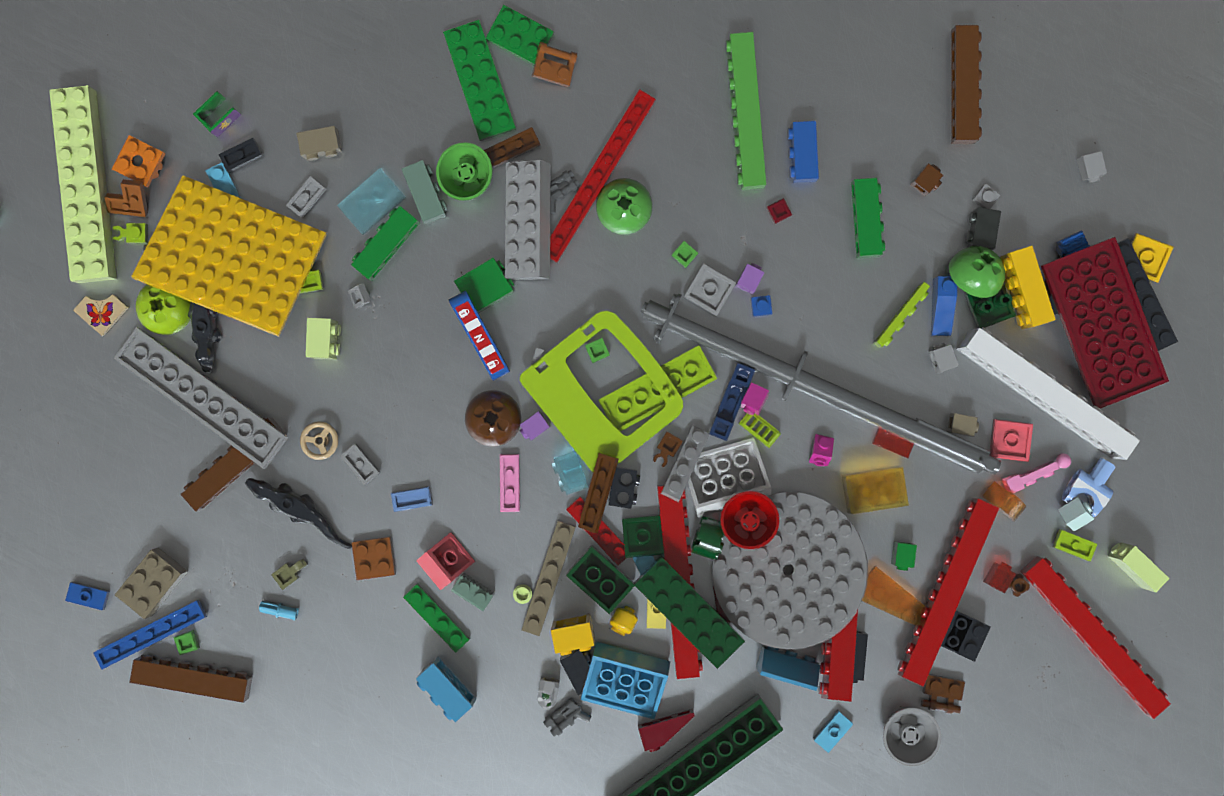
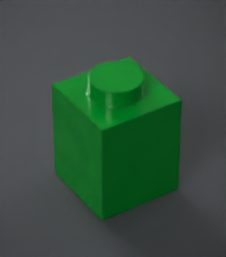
M894 541L891 564L897 566L896 569L908 571V568H914L917 545Z

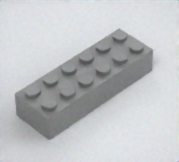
M542 160L506 163L505 278L550 279L551 164Z

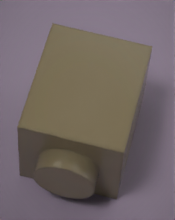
M950 413L947 432L974 436L979 429L978 417Z

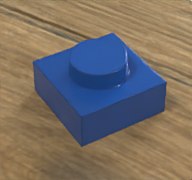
M770 295L751 297L753 317L772 315Z

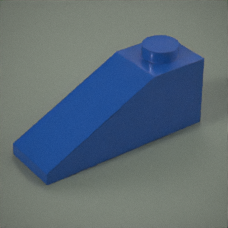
M938 276L933 278L931 336H951L957 300V285L951 277Z

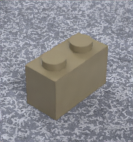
M335 126L296 133L300 155L307 159V161L317 160L319 156L324 155L326 157L337 156V153L342 152L339 132Z

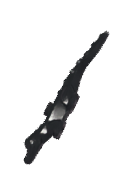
M191 302L188 317L191 318L192 340L198 345L195 357L203 372L211 373L214 361L212 343L219 342L222 338V333L219 328H216L215 318L220 313Z
M253 478L246 480V487L252 491L256 498L270 501L269 507L271 510L285 513L290 516L293 523H309L319 529L332 542L347 549L352 548V544L342 540L333 532L323 515L315 509L314 501L308 494L297 495L292 492L293 489L287 483L280 484L276 489L264 480Z

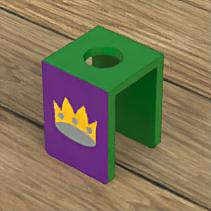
M218 91L193 113L207 130L217 138L241 116L232 107L212 127L205 121L226 100Z

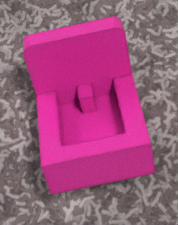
M815 434L809 463H813L816 466H828L832 459L834 438Z

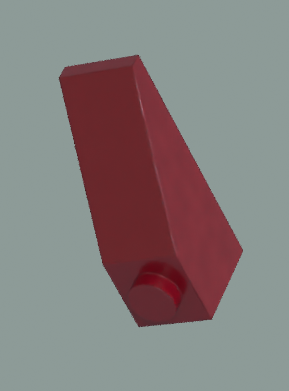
M693 708L638 724L644 751L654 752L659 750L661 746H664L695 716Z

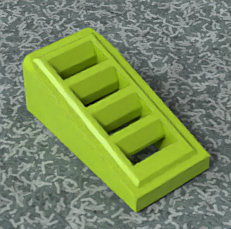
M747 413L738 423L768 448L781 435V432L756 414L750 415ZM752 416H754L755 419L753 420V422L749 426H747L746 423ZM760 421L761 424L755 431L752 430L756 423ZM764 426H766L767 429L760 436L758 433L762 430ZM770 431H772L773 434L766 441L764 438L769 434Z

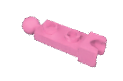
M1065 453L1059 454L1055 461H1049L1020 475L1012 474L1003 478V485L1007 493H1016L1025 488L1024 484L1026 486L1032 485L1037 482L1036 479L1042 476L1047 478L1054 475V471L1058 470L1059 467L1063 469L1069 467L1071 458Z

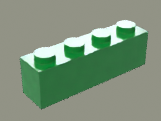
M877 178L854 179L851 182L856 258L879 257L885 251V241L882 240L881 233L884 232V223L880 221V214L883 210L882 202H879L881 184L878 183Z
M401 206L394 208L390 212V218L387 222L381 223L376 231L378 233L373 238L370 237L365 242L363 251L361 253L357 252L352 258L353 263L351 266L370 281H373L420 224L416 218Z

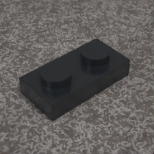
M254 138L218 154L228 173L263 156Z

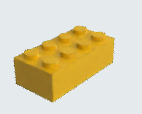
M1033 246L1000 256L1005 268V287L1010 291L1012 306L1017 313L1016 322L1018 326H1021V329H1027L1055 321L1054 312Z

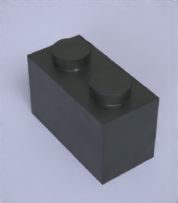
M978 207L971 212L969 217L971 229L967 232L966 236L968 247L982 246L991 250L996 248L1001 211Z

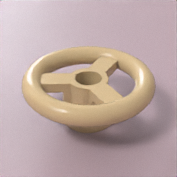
M320 421L313 422L302 431L300 445L308 457L315 460H323L330 457L336 451L338 435L330 424ZM314 428H324L321 433L316 434L314 437L307 436L309 431ZM330 432L333 442L331 448L327 451L326 447L329 444L328 434ZM319 437L323 439L322 444L317 442ZM306 442L314 443L319 448L321 454L311 452Z

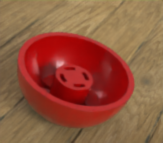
M745 491L734 495L727 501L721 513V527L724 535L732 544L743 549H758L767 545L775 537L779 528V513L775 504L770 498L759 492Z

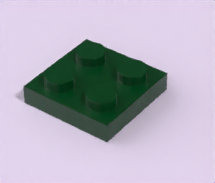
M660 515L622 519L625 558L664 555Z

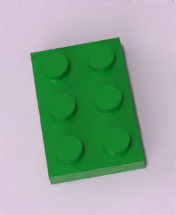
M503 5L486 36V40L534 65L540 42L547 43L548 46L554 31Z

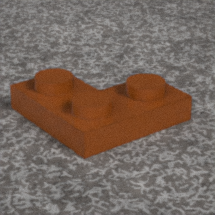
M123 179L120 183L122 194H106L105 202L108 213L139 217L147 216L148 209L142 181Z

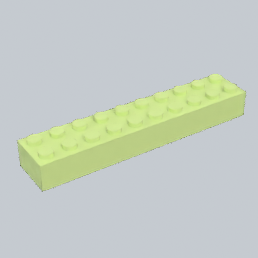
M88 85L51 89L49 91L70 281L87 283L117 279L110 213L107 211L105 202L107 183L97 91Z

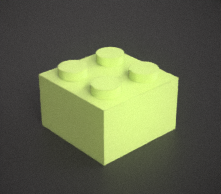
M307 318L305 357L337 360V355H340V344H337L338 336L341 335V325H338V321L324 318Z

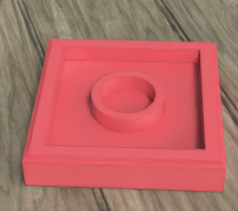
M993 419L989 455L994 458L1029 462L1033 424Z

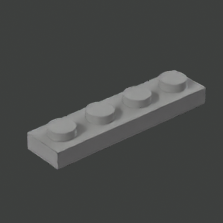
M695 426L691 427L661 494L679 502L709 437L708 432Z

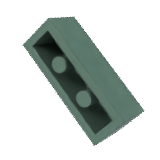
M421 160L402 168L423 223L426 225L446 217L445 211L448 209L444 200L439 199L437 193H440L437 182H433L431 179L433 172L430 165H426Z

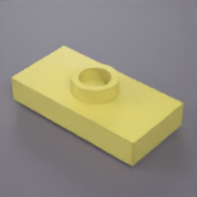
M647 599V628L666 629V617Z

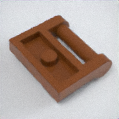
M540 42L532 77L569 87L577 53L572 51L569 53L547 46V43ZM544 53L568 60L567 65L543 58Z

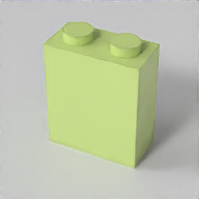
M1118 543L1112 547L1111 553L1108 555L1116 565L1143 589L1157 592L1170 579L1134 545Z

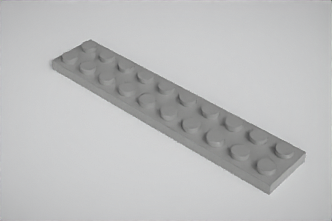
M135 328L114 357L116 361L263 469L268 467L288 439L285 434L140 328Z

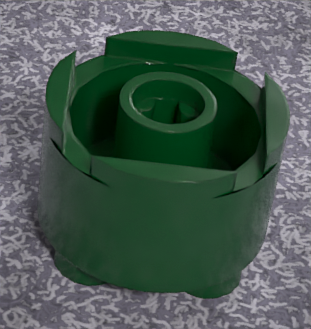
M702 516L699 522L701 526L696 530L691 553L717 560L724 546L722 540L725 535L721 527V521Z

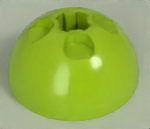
M147 284L137 296L135 304L137 317L142 325L151 332L160 335H171L181 331L191 319L188 317L191 304L188 300Z

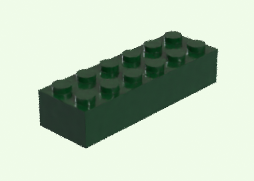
M662 555L634 582V586L717 669L745 642L743 637Z

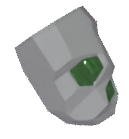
M541 677L537 700L543 709L550 710L554 707L560 680Z

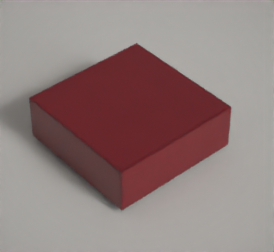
M784 198L766 207L774 224L792 216Z

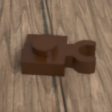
M666 431L657 446L661 452L653 457V461L656 462L658 457H662L664 462L661 466L665 467L668 462V455L674 457L683 441Z

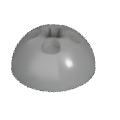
M903 708L893 713L887 720L883 729V742L888 754L895 761L906 766H919L930 761L938 752L941 744V731L937 721L926 711L918 708Z

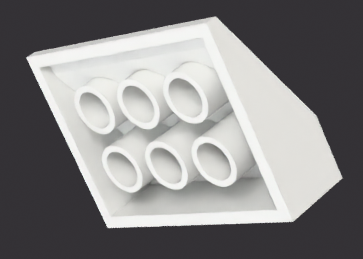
M754 438L701 452L688 481L698 518L722 511L727 501L741 492L755 491L766 496L772 495L771 485Z

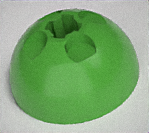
M464 142L450 146L442 153L436 167L437 181L443 192L451 198L463 201L472 200L482 195L488 189L493 176L490 158L482 148L472 143Z
M618 178L607 183L602 188L597 198L596 212L600 222L611 232L622 235L632 234L642 229L649 221L652 214V199L646 187L640 182L630 178Z
M982 246L967 247L956 253L950 260L949 273L951 278L966 293L976 297L988 298L996 295L1001 290L1005 281V268L1001 258L991 249Z

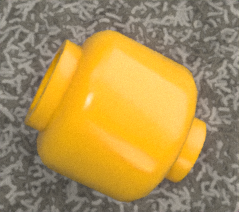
M628 606L616 608L610 619L611 630L622 636L631 634L638 621L637 616L634 614L635 610Z

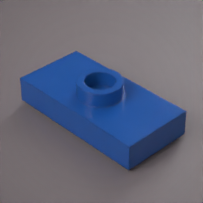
M70 582L65 601L98 610H105L109 591Z

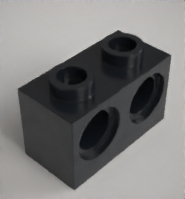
M616 467L611 485L609 506L631 509L632 505H636L637 494L634 493L635 486H639L640 475L637 474V470ZM624 473H629L632 476V480L628 484H624L621 481V476ZM621 492L629 495V499L625 503L618 500V495Z

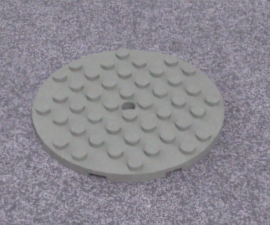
M782 492L769 495L767 497L772 500L779 513V528L775 537L761 548L743 549L732 544L724 536L722 552L718 555L717 560L713 559L712 576L714 589L719 604L728 619L749 638L774 648H807L834 637L855 616L867 587V555L861 537L854 525L832 504L805 493ZM786 565L794 567L793 574H785L784 568Z

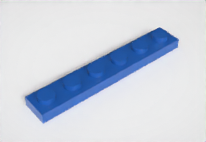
M196 600L93 652L101 670L206 618L207 615L200 601Z

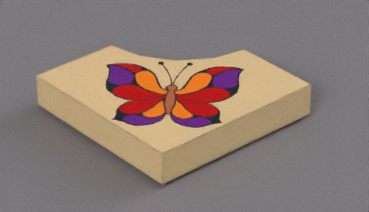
M112 294L107 299L101 301L85 296L73 311L101 336H104L129 307L116 295Z

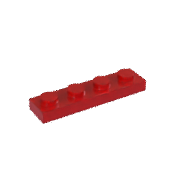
M581 496L566 509L578 523L585 504ZM601 520L598 533L585 530L617 566L626 559L624 543L603 520Z

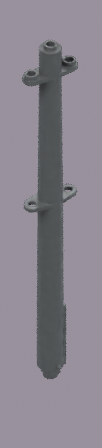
M679 293L678 295H673L669 303L673 305L671 309L652 300L649 303L645 302L641 309V313H644L643 318L663 326L662 330L658 329L654 336L657 343L660 344L666 329H670L786 384L787 388L782 397L784 401L788 398L792 388H795L976 473H980L983 469L995 475L1001 466V460L990 456V451L918 418L914 420L802 370L801 368L808 355L807 351L803 352L795 367L675 314L674 311L682 296Z

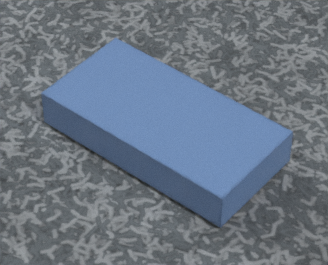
M429 486L391 493L394 512L432 505Z

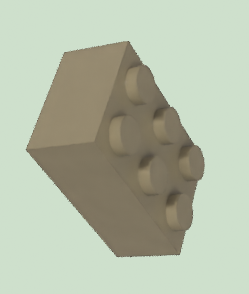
M160 548L151 549L115 593V596L143 619L153 616L188 571Z

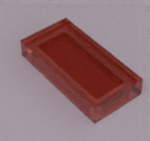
M879 427L872 441V444L905 458H909L914 446L913 443Z

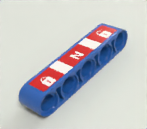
M466 290L448 299L492 380L494 381L509 373L510 370Z

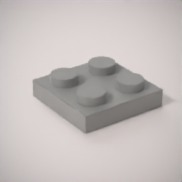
M703 264L684 298L717 316L736 282Z

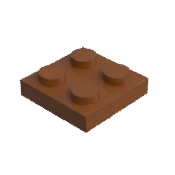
M391 537L352 542L356 580L396 575Z

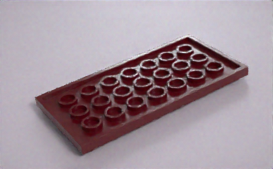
M1116 237L1109 238L1041 265L1093 406L1101 409L1169 382Z

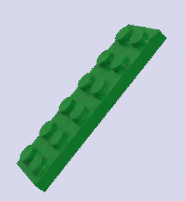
M476 20L444 31L443 33L479 140L483 141L515 130L516 127L480 21Z

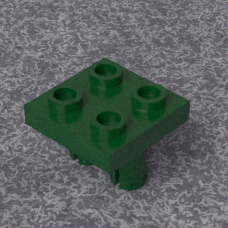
M1004 284L1001 290L992 297L981 298L968 293L965 294L978 328H986L1016 316L1012 306V297L1007 293Z

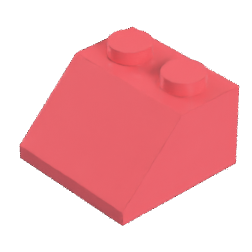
M451 532L416 560L440 590L475 562Z

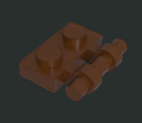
M929 674L922 692L930 696L929 700H921V707H926L932 711L936 709L942 710L948 714H960L961 706L954 705V699L962 701L965 681ZM937 696L946 698V703L937 702Z

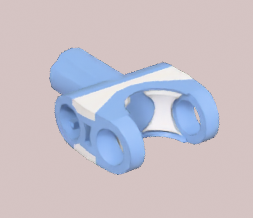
M1100 458L1090 474L1082 469L1077 470L1068 482L1063 492L1062 500L1069 503L1078 494L1084 493L1093 509L1091 512L1092 516H1097L1107 505L1114 493L1112 489L1104 484L1116 467L1109 461Z

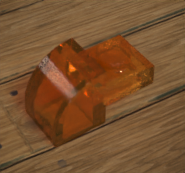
M995 481L982 496L992 505L999 507V511L1014 522L1026 508V505L1016 495L1007 491Z

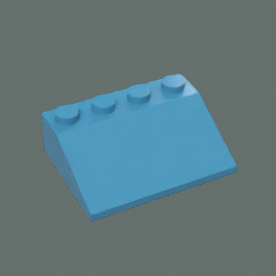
M596 642L581 700L655 720L669 676L671 661Z

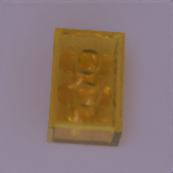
M897 466L841 475L847 513L849 514L909 506L903 467Z

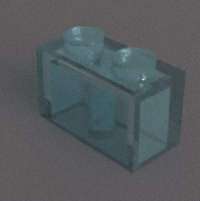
M576 451L554 458V463L551 464L555 474L559 473L561 481H558L561 492L565 491L566 495L589 487Z

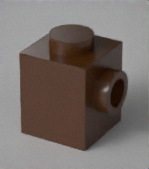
M928 163L910 185L926 196L932 190L936 191L942 184L940 179L944 175L940 173L941 170L936 165Z

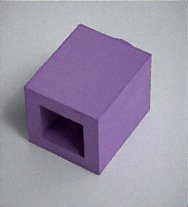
M751 263V265L747 264L736 287L754 294L764 274L761 271L762 267Z
M538 411L520 424L522 429L519 431L525 439L533 440L550 428V425Z

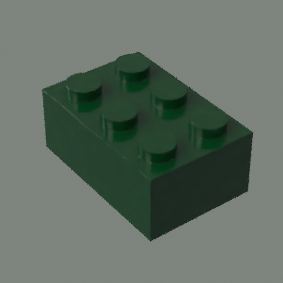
M593 545L588 548L566 573V576L608 614L617 607L634 587V582Z

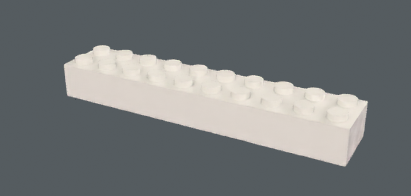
M982 327V329L969 330L957 347V350L1112 459H1128L1140 442L1135 437L1136 434L1127 428L1124 430L1119 426L1120 423L1117 420L1104 416V411L1100 408L1087 404L1088 400L1086 398L1073 394L1069 386L1063 383L1060 385L1055 381L1056 378L1053 375L1039 370V365L1023 359L1024 355L1017 350L1012 351L1009 349L1005 341L1001 339L996 340L991 336L992 333L988 329Z

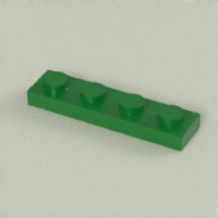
M416 584L403 597L455 653L470 640L465 632L419 584Z

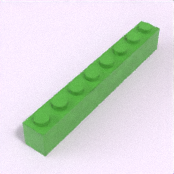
M753 32L730 34L729 40H726V52H730L727 67L728 71L732 73V78H729V88L733 90L731 109H735V116H732L733 128H736L737 135H734V146L738 147L736 166H740V173H737L738 185H741L742 190L765 188L766 174Z

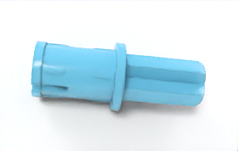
M261 601L259 605L260 612L275 615L276 618L283 617L295 621L299 612V608L284 606L282 603L275 604Z

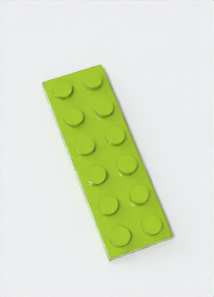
M699 345L661 365V368L673 383L681 398L717 379ZM647 374L598 400L609 421L619 431L630 427L663 409L665 406L664 399Z

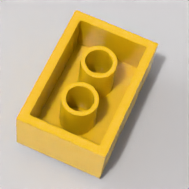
M591 614L553 621L551 635L555 654L560 653L563 656L571 654L572 650L579 649L580 652L591 650V646H594L595 643Z

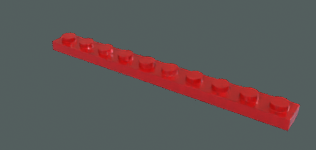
M639 89L550 236V259L558 263L655 103L656 99Z

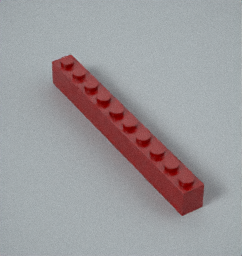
M658 485L664 558L695 589L694 583H690V576L693 575V566L688 563V556H691V546L686 543V537H689V527L685 526L684 518H688L687 507H683L682 499H686L685 489L679 502L661 494L664 485ZM671 623L676 678L700 677L699 671H703L702 659L698 660V652L700 651Z
M973 498L966 506L965 510L967 513L959 522L958 534L951 541L950 545L952 548L944 557V566L942 571H939L935 581L937 583L935 588L929 592V602L921 611L920 617L922 618L920 623L914 627V637L907 644L905 658L900 661L897 668L899 676L923 687L999 510V507L979 498Z
M1038 556L1035 557L1020 572L1148 717L1155 719L1171 705L1166 699L1168 695L1161 688L1158 689L1154 685L1155 680L1149 674L1143 673L1141 670L1143 668L1137 660H1132L1128 654L1130 652L1128 649L1115 641L1117 637L1110 630L1107 631L1103 627L1104 622L1097 615L1093 616L1090 612L1092 610L1085 601L1081 602L1077 597L1079 595L1073 587H1068L1065 584L1066 579L1062 574L1056 573L1052 569L1053 564L1046 557L1044 559Z

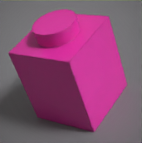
M751 382L741 402V407L744 408L743 411L750 415H759L769 396V390Z

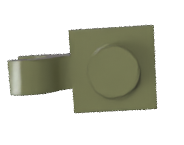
M304 559L299 560L293 566L286 563L271 574V576L280 588L284 590L300 578L297 572L308 564Z

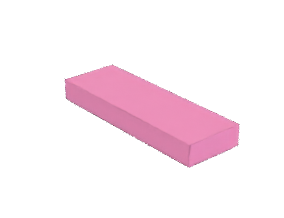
M500 454V512H520L519 454Z

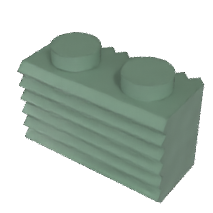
M465 573L459 577L451 589L452 592L482 611L485 610L494 596V592L488 590V587L485 588L481 583L478 584V581L475 582V579L472 580V577L469 578Z

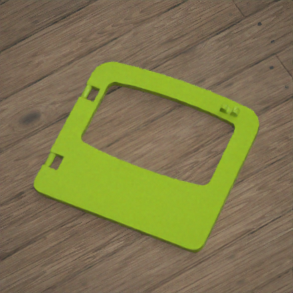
M601 311L595 314L520 375L521 384L592 472H594L599 453L618 458L619 464L677 418L683 409V400L655 358L616 314L609 311ZM592 324L595 330L586 336L583 330ZM602 329H608L630 352L649 376L665 401L663 409L627 436L623 435L599 410L566 364V358ZM545 361L549 367L539 373L536 368Z

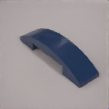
M737 363L717 410L709 435L725 441L728 440L755 369Z

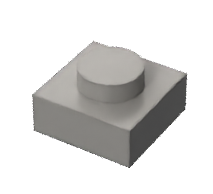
M984 184L973 198V201L982 208L991 209L1000 197V194L987 184Z
M364 284L357 285L348 290L354 309L371 302Z

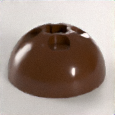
M498 390L484 391L475 396L467 406L465 412L467 431L475 441L482 445L490 447L504 445L511 441L520 429V408L517 402L505 392Z

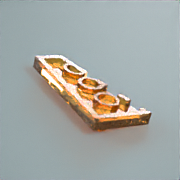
M874 566L868 573L867 587L862 601L915 626L917 624L920 625L922 618L920 614L925 605L878 567Z

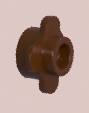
M1017 574L1014 579L1008 580L1006 583L1007 587L1011 588L1013 595L1019 597L1030 588V585L1023 579L1024 576L1022 574Z

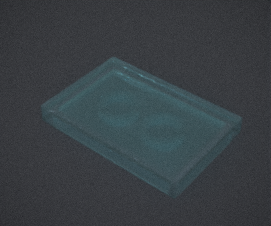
M380 168L337 206L360 233L364 235L406 197Z

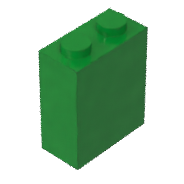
M494 258L454 280L460 293L466 290L478 313L514 293L512 288L515 286L511 279L505 278L502 272L505 268L500 260L495 261Z

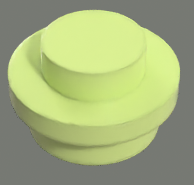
M520 584L514 589L513 597L516 602L525 604L532 598V590L528 585Z

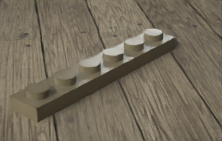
M561 521L557 522L521 631L540 636L576 526Z

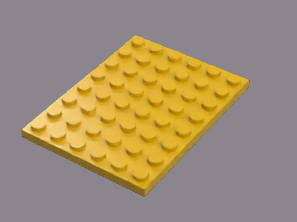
M182 175L131 277L279 337L327 234L324 231Z

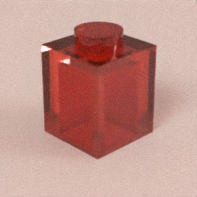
M994 562L983 582L1005 594L1016 573L1011 571L1012 567L1004 562H1001V564Z

